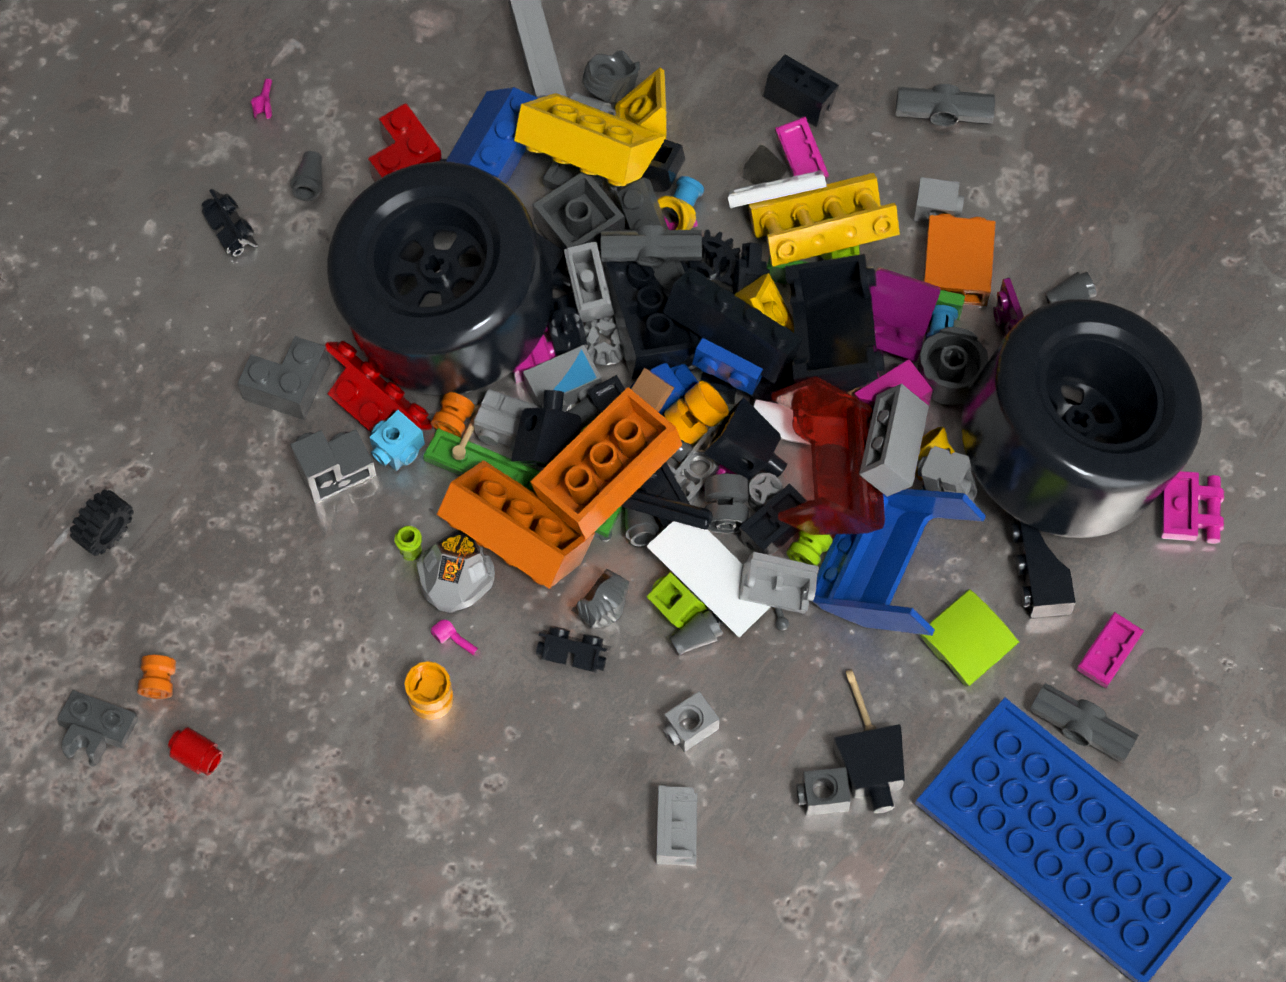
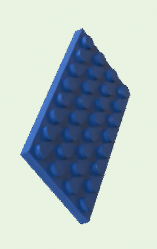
M1005 697L915 803L1133 982L1150 981L1232 879L1231 876Z

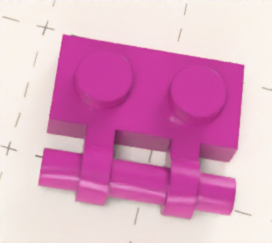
M1180 471L1162 491L1161 538L1196 541L1198 529H1204L1207 531L1208 543L1215 544L1220 542V531L1224 530V518L1221 516V502L1224 501V489L1221 488L1220 476H1208L1207 486L1199 485V473ZM1199 500H1204L1207 503V514H1198Z

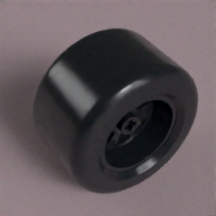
M427 162L396 170L371 184L353 200L340 218L332 235L327 257V275L329 289L335 306L364 357L384 377L397 385L430 395H445L449 392L463 394L487 387L519 367L538 345L545 332L552 310L553 281L543 247L533 221L520 198L500 179L484 170L455 162ZM464 253L474 254L481 258V263L474 267H461L459 257ZM409 276H415L417 286L409 293L400 295L406 279ZM459 281L474 283L467 292L458 298L452 292V289ZM427 294L441 295L442 305L420 307Z
M1068 299L1046 304L1033 310L1014 325L968 391L961 417L962 442L965 454L969 456L971 469L977 480L990 497L1010 515L1028 526L1052 535L1067 538H1093L1115 532L1136 520L1184 468L1191 458L1200 437L1202 403L1197 382L1187 361L1173 342L1156 326L1136 313L1114 304L1097 300ZM1064 397L1080 403V405L1068 404ZM1093 413H1094V414L1096 415V417L1102 422V424L1097 423V422L1095 421V417H1094ZM1095 437H1101L1110 440L1112 444L1097 442L1094 439Z

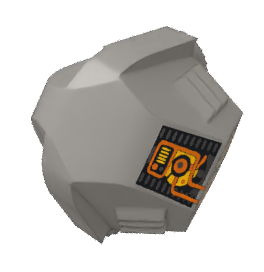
M455 530L425 550L418 562H416L417 574L424 597L429 603L437 607L438 610L453 613L473 605L492 588L495 578V569L490 556L485 555L483 547L461 530Z

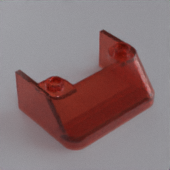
M816 376L771 393L772 400L793 410L792 426L794 432L803 440L811 443L814 500L803 502L799 506L778 513V520L810 535L865 534L882 529L885 524L883 493L859 475L873 409L867 403Z

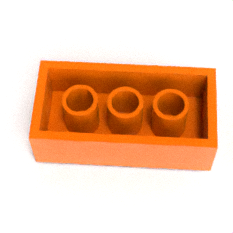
M627 387L530 482L539 500L581 537L587 540L683 444L676 426Z
M486 461L477 464L450 483L437 513L452 528L461 530L473 538L478 545L493 551L502 557L507 564L517 567L529 575L534 582L544 585L549 589L581 565L595 535L594 532L585 540L540 501L537 494Z

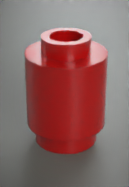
M190 727L185 728L183 731L177 730L168 743V748L171 749L169 753L170 758L197 774L211 775L218 767L223 756V751L218 749V744Z

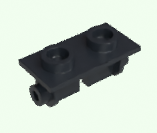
M213 189L209 190L214 199L210 198L202 203V214L214 231H217L223 225L225 226L224 229L216 234L225 251L236 257L244 252L243 247L246 244L257 248L258 245L252 237L254 230L245 219L240 218L236 210L239 207L235 200L227 193L223 195Z
M550 626L549 631L543 630L539 632L538 636L546 637L545 642H538L536 655L542 656V660L566 665L568 654L574 653L572 667L594 673L597 670L604 671L607 658L602 657L601 653L602 651H609L611 646L604 645L603 638L583 634V638L579 639L569 636L570 630Z

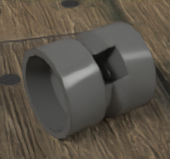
M716 474L705 479L704 500L709 503L705 506V509L711 510L713 515L711 525L707 530L726 534L742 532L739 527L749 519V508L743 504L749 499V481L747 478L736 474Z

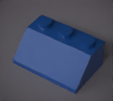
M515 87L487 91L448 156L447 162L477 167L507 184L527 150L525 145L514 141L521 104L538 99V97Z

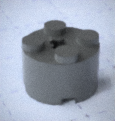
M947 327L941 329L939 333L932 337L930 336L924 342L917 370L933 389L932 400L947 405L965 403L973 382L988 362V352L985 346L983 347L977 340L978 337L973 332L959 327Z

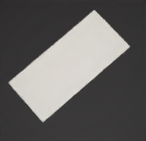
M673 521L647 545L738 637L771 607L739 599L743 564L707 529L704 530Z

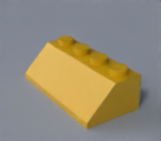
M554 93L521 104L514 141L525 145L528 151L553 156L552 159L555 162L578 166L580 171L585 174L605 177L612 185L626 186L630 182L641 179L663 144L665 135Z

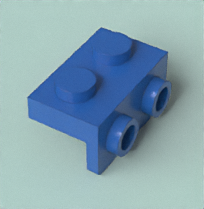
M704 338L701 339L696 348L692 365L708 374L716 376L739 390L753 395L763 377L761 376L763 368Z

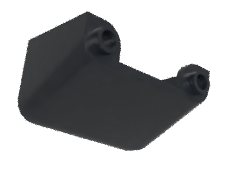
M865 254L785 266L786 281L792 291L790 305L793 311L794 333L803 338L792 365L793 379L802 407L818 406L878 379L879 372L885 371L883 352L882 350L877 351L871 287L877 286L875 268L874 266L868 267Z

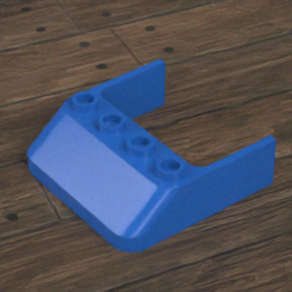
M874 486L861 489L853 497L833 539V543L819 569L813 602L820 609L862 627L932 636L935 629L920 614L910 607L890 605L924 528L931 519L946 518L983 522L986 515L965 493L906 489L887 497Z

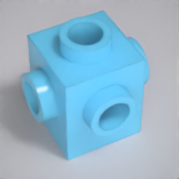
M399 410L387 421H380L373 428L369 437L372 446V456L381 465L386 466L389 464L395 471H398L403 465L411 464L418 456L419 449L425 445L423 431Z

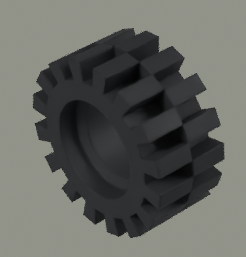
M106 489L102 490L101 494L96 493L93 500L89 499L86 502L87 506L78 511L79 517H75L72 522L75 525L70 527V537L94 556H98L99 553L101 555L104 554L107 548L110 550L114 546L113 543L115 541L118 542L122 538L120 535L122 532L127 531L128 527L126 525L131 523L132 517L130 516L134 513L131 505L113 491H107Z

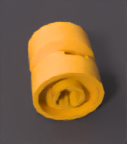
M699 381L685 393V399L680 398L665 410L664 415L668 421L676 426L681 440L688 444H694L708 432V426L713 427L728 415L729 410L725 400L713 386L707 382Z
M428 661L419 663L410 669L406 675L405 689L409 705L414 714L427 720L439 719L446 715L452 707L454 697L450 677L445 668L438 663Z

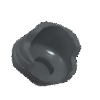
M622 50L615 52L613 55L596 54L586 64L582 83L590 93L609 103H618L634 89L639 74L638 71L640 70L639 61L633 63Z
M606 569L587 595L579 600L572 611L584 619L585 623H588L589 627L593 630L611 625L623 613L629 581L615 572Z

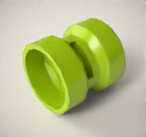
M805 523L799 531V539L797 542L791 543L786 554L790 560L818 566L821 562L820 556L822 552L828 551L833 543V539L820 527L811 523Z

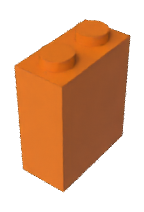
M950 214L930 215L926 232L923 282L938 286L943 291L964 295V304L987 306L991 293L996 221L986 220L983 217H971L968 219L957 218Z

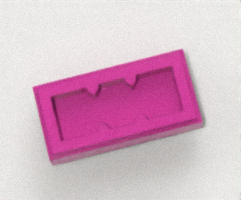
M806 117L775 128L776 136L792 176L822 170L824 171L825 180L829 178L828 171Z
M1114 612L1076 670L1102 687L1107 688L1142 636L1144 630Z

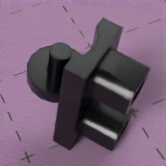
M574 292L559 298H553L548 328L555 356L562 355L582 345L587 350L588 343L583 323L578 313Z

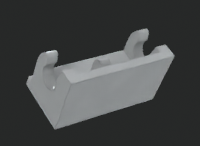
M752 552L742 566L739 599L805 614L808 611L809 600L814 601L819 566Z
M658 786L657 864L696 865L698 793H694V788Z

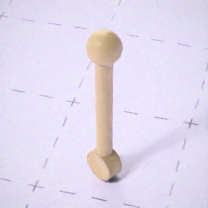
M482 404L475 405L474 415L460 444L452 450V456L456 460L465 458V447L474 430V420Z
M853 670L845 671L865 725L864 731L877 729L870 721Z

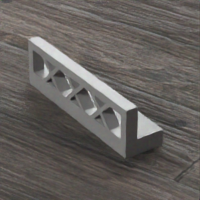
M508 0L509 11L532 95L541 98L557 93L567 97L541 0Z

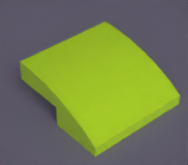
M971 589L966 590L929 622L935 629L932 636L919 634L937 659H943L964 686H970L1019 643L1002 620Z

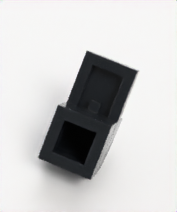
M664 139L663 144L641 178L650 179L654 192H665L671 188L685 162L682 145Z

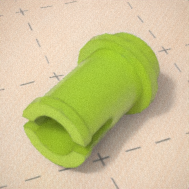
M404 526L396 532L395 544L405 560H417L422 553V535L416 527Z

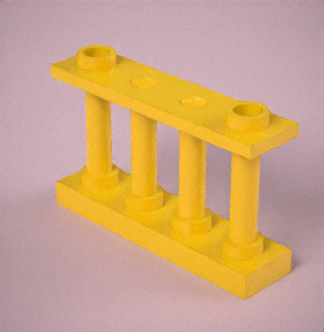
M869 173L826 184L827 187L751 203L748 204L752 232L755 238L767 236L770 262L772 267L900 235L896 204L880 205L877 177L874 173Z

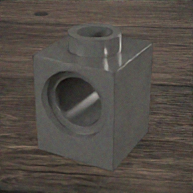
M846 767L803 772L802 783L796 784L798 804L805 805L806 816L849 811L851 799ZM817 786H826L831 790L832 795L828 798H819L814 794L813 789Z

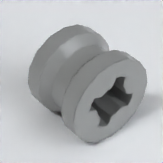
M761 473L752 478L749 484L748 502L755 512L783 489L780 479L771 473Z

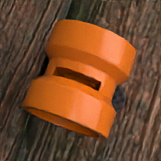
M449 392L443 396L440 402L442 408L435 413L431 425L436 430L439 428L461 437L466 428L464 422L467 418L471 417L475 405L468 398L455 392Z
M162 655L143 656L140 669L144 674L142 679L138 681L137 693L153 699L171 698L173 684L170 676L176 671V660Z

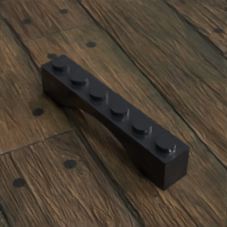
M1014 517L1015 523H1011L1012 542L1018 543L1020 554L1016 555V569L1018 575H1023L1025 586L1021 587L1023 607L1029 608L1030 618L1071 615L1076 601L1070 569L1057 559L1046 545L1038 529L1028 526Z

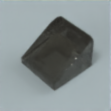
M760 144L744 165L743 178L754 185L781 179L788 171V168L767 147Z

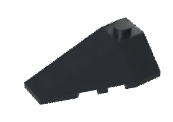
M637 261L603 262L622 351L631 379H637L644 368L651 370L664 363H667L672 368L694 355L700 343L698 336L663 313L670 290L663 288L654 276L655 271L652 267L640 265Z

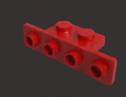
M345 341L326 342L324 346H326L327 351L346 367L327 394L365 428L372 432L373 428L380 421H387L397 410L402 412L421 430H431L433 428L431 420L427 418L429 413L416 403L411 404L403 397L405 392L399 386L392 382L387 383L379 376L381 373L369 362H363L356 356L357 350Z

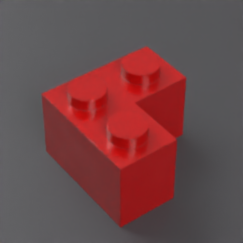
M407 103L379 118L382 138L388 147L368 158L371 177L375 182L396 170L411 165L440 162V159H442L440 148Z

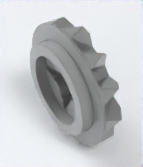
M614 315L586 322L584 331L588 343L587 351L593 363L612 365L625 358ZM597 332L605 336L612 334L611 343L613 347L606 342L599 344Z

